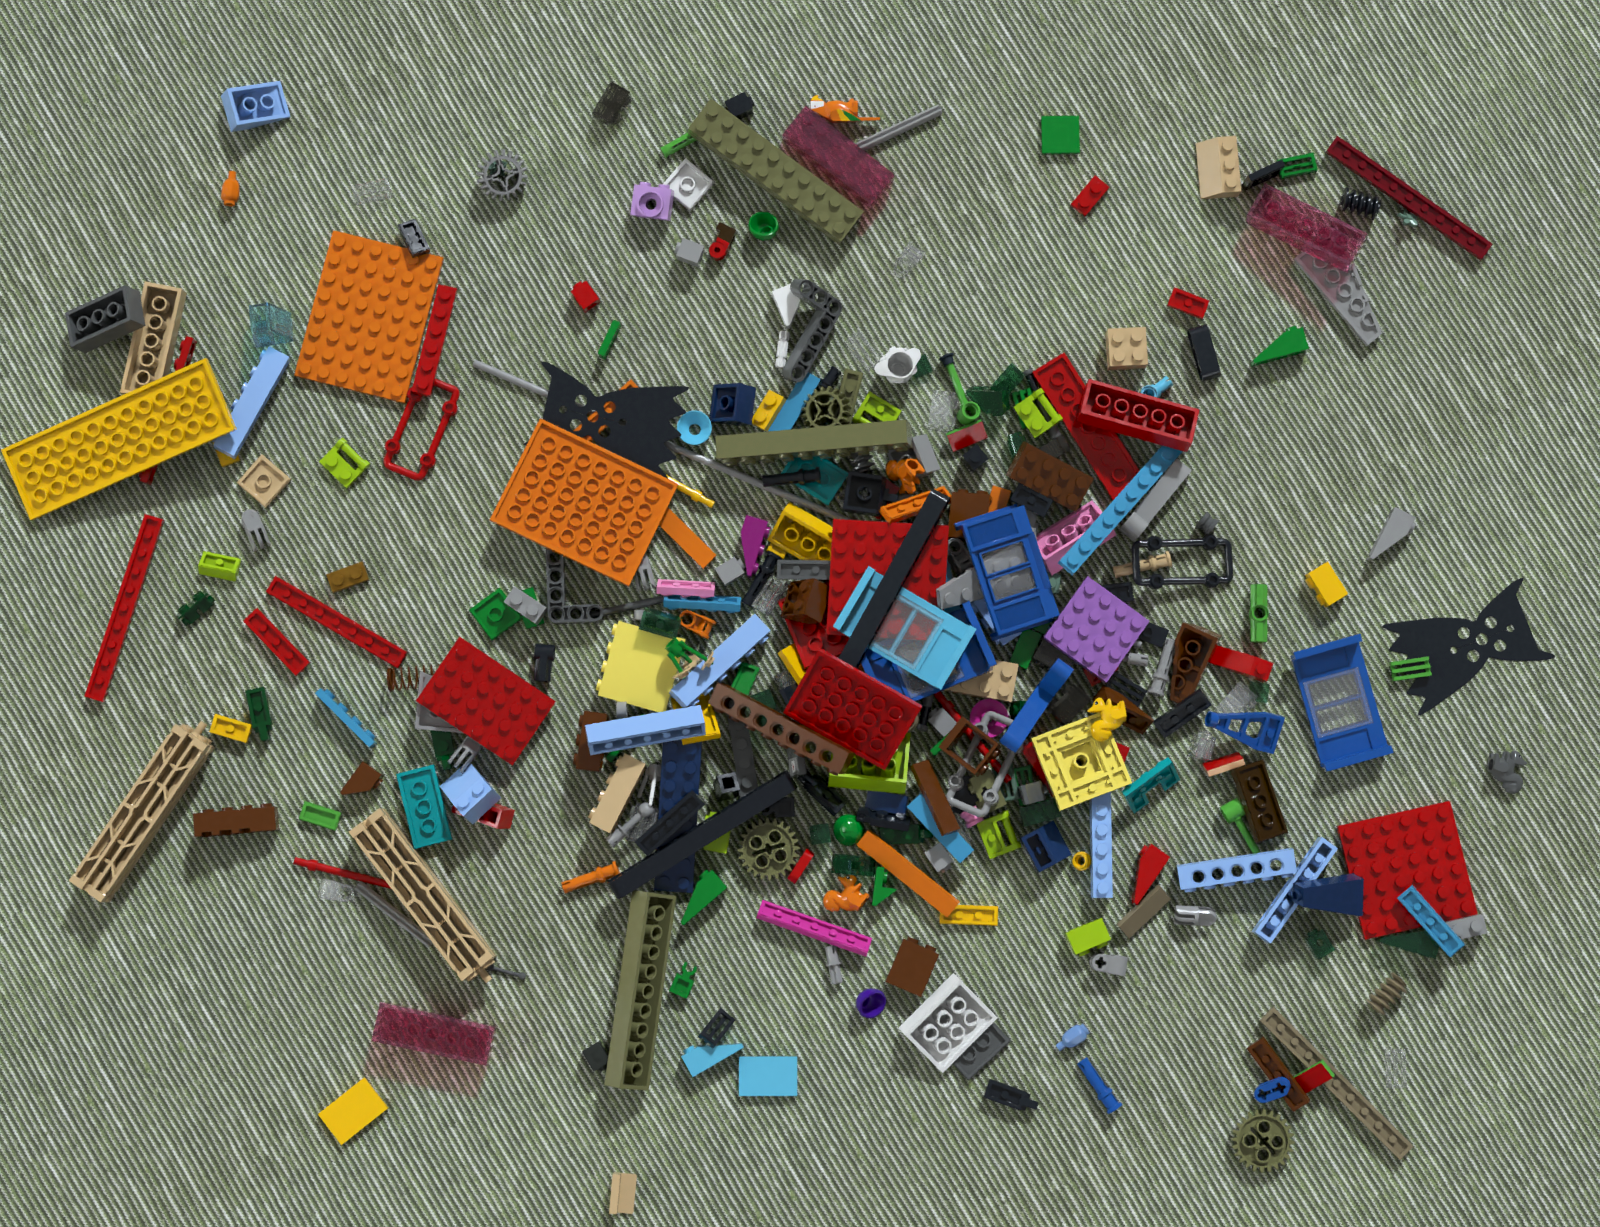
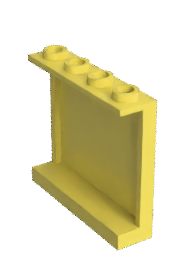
M619 620L618 624L614 623L611 635H614L613 642H609L607 646L608 660L603 661L601 672H604L602 680L598 679L596 690L599 691L598 696L620 702L627 701V704L656 712L666 711L670 699L669 692L673 688L675 681L672 677L677 674V668L667 656L668 651L665 647L674 638L679 642L682 640L684 643L686 639ZM681 656L676 658L678 663H680Z

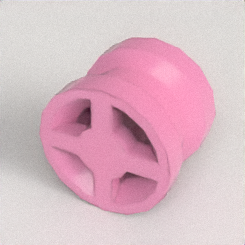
M965 811L959 814L965 820L967 828L976 825L984 819Z

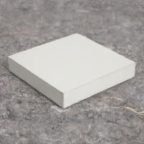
M685 158L663 185H669V189L674 190V199L691 211L713 186L714 181Z

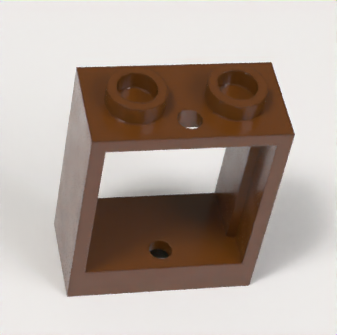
M963 716L939 746L940 749L977 777L980 774H985L989 768V762L992 759L995 760L1001 752L999 750L1001 746ZM968 728L993 746L976 769L951 751Z

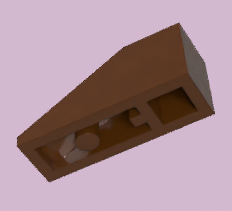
M1105 685L1093 697V702L1097 698H1102L1105 705L1109 698L1113 706H1116L1120 701H1124L1127 717L1122 725L1142 735L1154 722L1153 718L1126 697Z

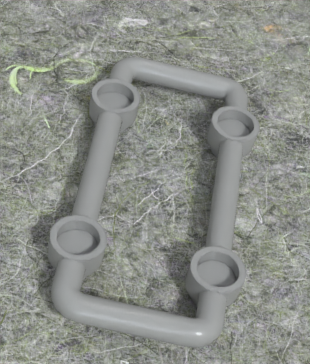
M989 711L984 714L981 722L976 723L975 726L988 735L987 725L990 719L1010 726L1013 720L996 712ZM974 731V737L963 758L968 764L980 740L983 739ZM1023 743L1016 753L1009 749L992 788L985 791L983 795L985 803L981 810L953 798L956 791L964 787L963 776L966 768L961 764L957 773L951 775L948 779L950 787L946 794L948 803L974 816H986L991 806L999 802L998 791L1015 755L1022 752L1024 748Z

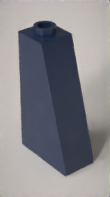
M1351 873L1293 883V902L1305 908L1363 916L1364 879Z

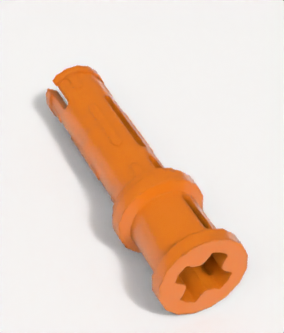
M613 861L610 865L602 868L599 866L595 871L561 882L562 888L566 894L593 883H605L606 880L619 874L620 870L616 861Z

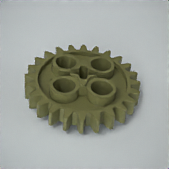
M766 818L765 823H762L761 819H759V825L757 826L752 822V829L745 828L748 834H741L744 841H738L740 845H743L742 848L737 849L738 852H743V855L739 857V859L745 860L742 867L748 865L747 873L753 870V877H756L759 873L761 874V880H763L765 875L768 876L769 881H771L772 875L779 879L778 873L786 876L784 870L792 871L789 865L790 863L796 865L793 857H799L798 854L794 853L795 850L800 849V847L794 846V843L799 841L798 839H792L795 832H788L790 826L783 828L784 821L778 825L776 818L772 823L769 822L768 818ZM775 831L781 835L777 843L771 842L769 839L770 834ZM755 837L762 840V845L759 848H753L751 845V840ZM785 843L784 847L772 850L770 855L767 852L755 856L752 855V852L765 849L766 844L774 846ZM778 850L785 851L786 859L783 861L776 860L775 853ZM759 856H765L768 859L766 866L760 867L757 865V858Z
M1262 1108L1261 1114H1259L1258 1110L1254 1109V1115L1247 1111L1248 1118L1240 1116L1242 1123L1235 1122L1238 1130L1232 1129V1132L1236 1134V1137L1230 1138L1236 1141V1144L1231 1146V1148L1237 1149L1234 1156H1241L1238 1161L1240 1163L1246 1161L1244 1165L1246 1168L1252 1165V1171L1254 1172L1257 1167H1259L1260 1173L1264 1172V1168L1270 1173L1272 1166L1278 1170V1163L1285 1165L1284 1157L1290 1159L1287 1152L1294 1151L1289 1147V1145L1295 1144L1294 1141L1290 1140L1294 1133L1288 1132L1291 1126L1284 1125L1287 1121L1285 1118L1279 1120L1281 1114L1277 1113L1273 1116V1110L1266 1114V1110ZM1265 1121L1268 1127L1266 1131L1260 1132L1259 1124ZM1251 1127L1260 1136L1265 1138V1142L1275 1151L1274 1154L1265 1145L1260 1143V1139L1250 1130ZM1247 1135L1253 1136V1142L1250 1145L1244 1143ZM1275 1136H1279L1281 1143L1274 1147L1272 1139ZM1264 1149L1266 1157L1259 1160L1257 1154L1260 1150Z

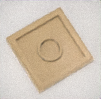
M261 454L238 480L237 484L267 508L292 479Z

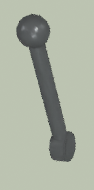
M494 964L487 968L488 971L495 970L519 977L520 980L526 978L524 972L509 971L495 967Z

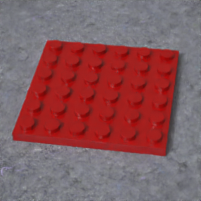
M833 519L826 635L846 636L834 628L833 625L868 566L884 576L913 523L892 522L889 525V522ZM936 525L903 585V588L938 607L936 589L946 583L948 525ZM895 600L875 638L896 639L913 609ZM918 612L902 639L926 641L936 622Z
M1450 801L1336 826L1348 874L1353 873L1364 879L1363 916H1358L1364 940L1422 927L1397 899L1411 885L1416 888L1445 922L1478 914Z

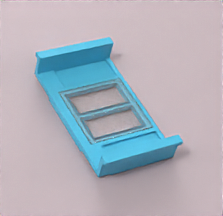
M868 566L833 625L834 628L848 637L851 636L880 584L883 575ZM902 587L869 649L941 690L975 633L976 628L971 625L968 626Z

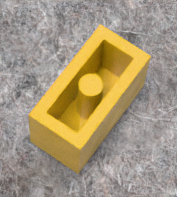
M1328 561L1305 575L1307 585L1310 589L1315 590L1317 601L1320 605H1324L1325 608L1348 594Z

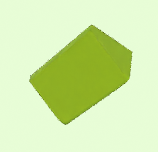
M203 551L198 564V571L201 575L235 582L241 559Z

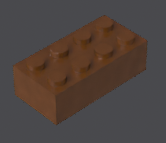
M1025 441L1021 444L1005 474L1075 512L1094 479Z

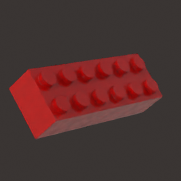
M1088 379L1083 391L1076 422L1187 452L1193 442L1200 409Z

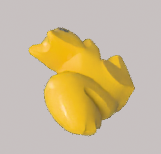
M1102 698L1095 699L1091 708L1087 710L1089 713H1100L1101 720L1095 721L1090 728L1092 737L1097 741L1108 740L1112 736V730L1119 728L1126 721L1127 717L1124 701H1120L1116 706H1113L1110 698L1106 701V705Z

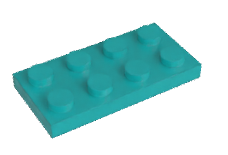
M435 765L396 774L414 849L453 840Z

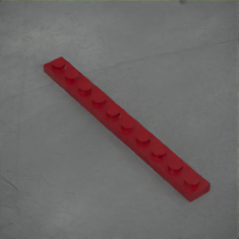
M1339 136L1334 139L1325 152L1480 261L1493 245L1490 241Z

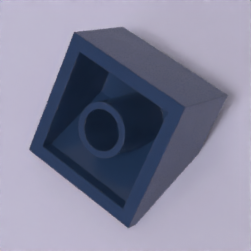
M742 383L714 384L710 421L712 423L737 426L752 425L756 387Z

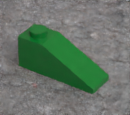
M1297 326L1286 328V332L1280 335L1250 363L1251 367L1305 353L1309 346L1303 327L1297 328Z
M705 870L699 876L700 881L697 882L681 921L683 926L728 888L713 870L710 872Z

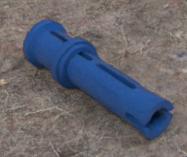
M1087 1057L1077 1063L1097 1092V1099L1102 1101L1108 1114L1122 1106V1103L1118 1102L1113 1095L1112 1088L1105 1085Z

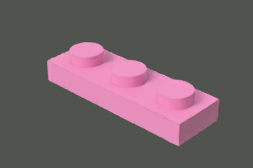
M658 579L657 594L663 596L680 595L682 597L699 596L701 598L714 597L715 582Z

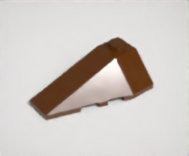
M1186 622L1182 623L1175 639L1170 700L1180 703L1196 691L1222 635L1201 626Z

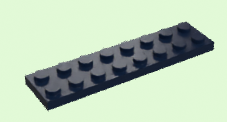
M681 739L663 742L658 820L692 789L699 796L702 741L686 745L682 744ZM698 812L656 850L696 826ZM695 853L656 876L654 891L693 893Z

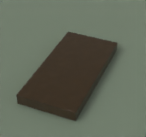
M1262 759L1230 770L1255 843H1261L1288 833L1264 760Z

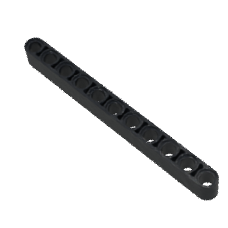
M935 489L930 491L841 652L839 659L858 669L943 515L950 497Z
M788 770L781 772L654 851L649 856L617 874L607 884L617 899L623 898L796 790L798 786Z

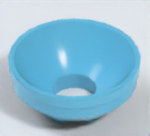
M692 410L680 417L677 430L681 433L680 438L685 443L700 445L710 437L712 425L706 414ZM693 424L699 425L701 428L700 433L697 435H692L689 432V428Z

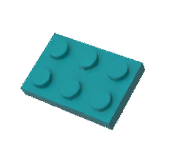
M814 456L812 460L794 458V461L788 462L781 473L798 472L801 468L809 470L820 467L821 484L814 482L806 483L804 486L799 483L794 485L829 506L848 476V472L827 459H821L820 456Z

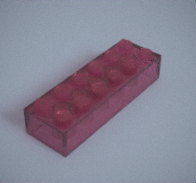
M807 106L803 108L782 134V141L869 209H872L894 181L895 175Z
M1266 183L1246 217L1247 224L1346 273L1349 272L1366 242L1368 234Z
M383 1001L379 1005L371 1041L486 1066L489 1064L497 1026Z

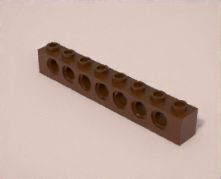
M717 683L708 704L713 706L712 709L721 714L723 712L727 713L729 719L738 723L739 721L745 723V727L749 730L762 732L761 736L768 740H772V738L777 740V744L785 749L792 748L795 750L794 754L802 758L805 756L810 758V762L816 766L821 767L823 765L827 767V771L833 775L845 774L855 755L849 749L725 683ZM730 699H733L734 701L733 708L729 707ZM747 707L750 709L749 717H746L745 715V709ZM763 716H765L767 719V723L765 726L761 724V719ZM779 725H782L783 727V733L781 735H779L777 732V728ZM795 734H798L800 737L797 744L794 742ZM813 742L816 745L814 753L810 750V745ZM829 751L833 754V759L830 762L827 760V753Z

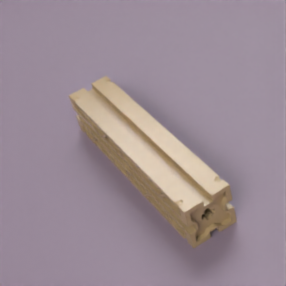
M200 721L195 729L183 723L182 725L175 724L171 733L167 735L76 869V873L69 879L71 883L88 892L89 895L99 902H111L114 894L124 883L208 759V755L214 750L215 747L211 745L212 741L201 735L207 726L206 723Z
M379 808L367 817L366 820L350 830V835L356 840V843L441 955L457 973L460 980H468L469 982L480 975L485 983L489 982L492 978L485 969L495 963L494 958L497 955L489 947L488 943L421 855L414 849V846L390 817L386 809Z

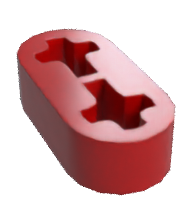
M806 849L787 879L795 884L815 853Z

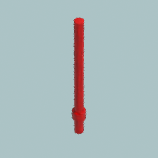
M941 692L935 693L934 696L940 702L943 709L958 722L961 716L954 709V704L950 700L948 701ZM968 728L965 731V734L972 741L974 734L973 731L970 728ZM980 740L977 749L985 757L989 750ZM992 759L989 764L999 773L1002 766L996 759ZM1008 773L1003 780L1006 784L1012 780Z
M295 857L293 862L294 865L306 867L310 871L316 872L318 870L391 889L385 879L322 864L318 860H306Z

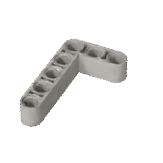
M1176 459L1120 527L1119 531L1134 542L1192 470L1179 459Z

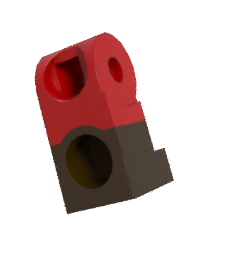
M719 222L716 227L719 235L716 241L709 247L710 256L715 261H721L725 258L737 234L736 229Z

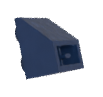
M1054 820L1019 838L1037 873L1072 855Z

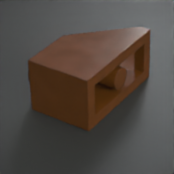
M362 761L340 793L342 795H352L370 792L374 788L377 790L383 783L382 777L384 775Z

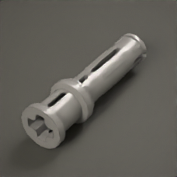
M1165 639L1157 671L1152 675L1153 682L1151 688L1148 689V693L1158 697H1164L1165 695L1163 692L1166 682L1169 681L1168 672L1175 651L1174 639Z

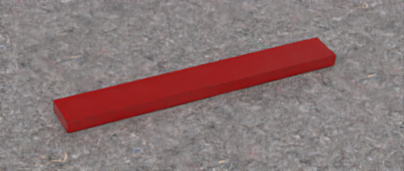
M277 576L274 577L266 590V593L398 669L408 653Z

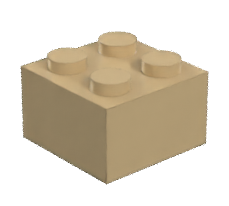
M1146 327L1107 329L1105 333L1107 370L1145 369L1148 365Z

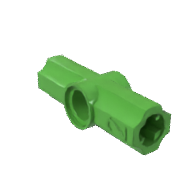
M1251 584L1249 610L1250 642L1266 643L1267 617L1269 615L1267 608V585ZM1255 609L1262 610V618H1257L1255 616Z

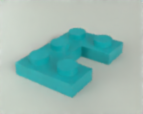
M1167 757L1159 761L1148 772H1144L1139 779L1127 785L1121 792L1130 810L1135 814L1149 803L1146 796L1147 792L1158 784L1166 791L1180 781L1173 762Z

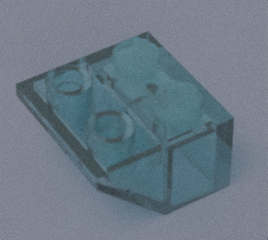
M268 302L249 306L251 334L256 348L294 341L292 315L290 312Z

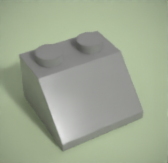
M927 434L912 437V448H908L907 452L889 450V453H887L889 460H896L897 462L902 459H917L925 470L923 474L917 473L916 476L919 479L941 469Z

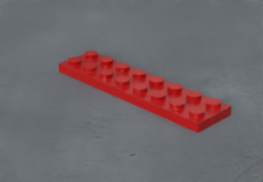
M1062 353L1032 372L1033 377L1045 392V396L1057 414L1063 417V424L1113 501L1140 470L1115 432L1076 422L1085 384L1066 354Z

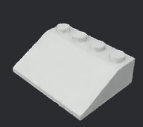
M953 973L899 1029L944 1073L997 1017Z

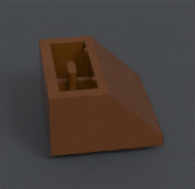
M815 578L791 581L780 617L806 624L821 623L828 601L829 586Z

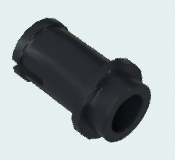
M831 366L824 379L820 380L819 386H823L825 390L828 386H831L833 389V384L841 375V371Z

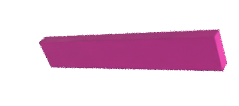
M762 900L756 917L765 922L865 957L872 940L868 936Z

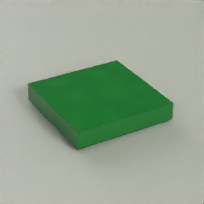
M1041 116L1042 155L1080 154L1079 116Z
M500 587L469 610L491 641L523 619L517 611L504 603L507 596Z

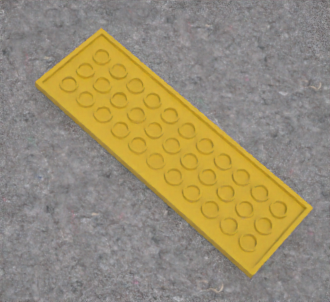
M204 358L1 449L27 514L30 520H35L233 432L237 428L207 358Z

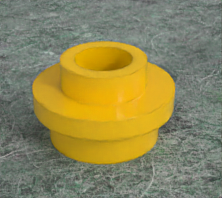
M1082 851L1077 852L1072 859L1073 866L1079 871L1087 870L1091 865L1090 855ZM1082 858L1085 859V862H1084L1083 865L1080 863V861H1081Z

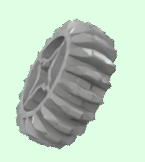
M501 149V155H499L497 150H494V157L487 153L489 160L487 161L485 158H482L481 160L485 165L478 164L477 166L483 169L482 172H476V175L482 176V178L477 179V182H484L480 189L484 190L487 188L485 192L487 196L493 192L492 199L499 195V201H502L503 195H505L506 199L510 200V193L517 197L515 190L523 191L519 187L520 184L526 186V183L521 180L522 178H528V175L522 174L527 168H520L524 161L520 160L517 162L519 155L516 154L511 158L512 151H509L506 156L505 149ZM501 159L512 162L515 169L506 170ZM495 161L496 171L487 176L489 166ZM500 169H502L504 173H509L504 176V181H502L500 177H495L500 174ZM517 174L516 182L511 188H508V179ZM499 181L503 191L493 189L488 182Z

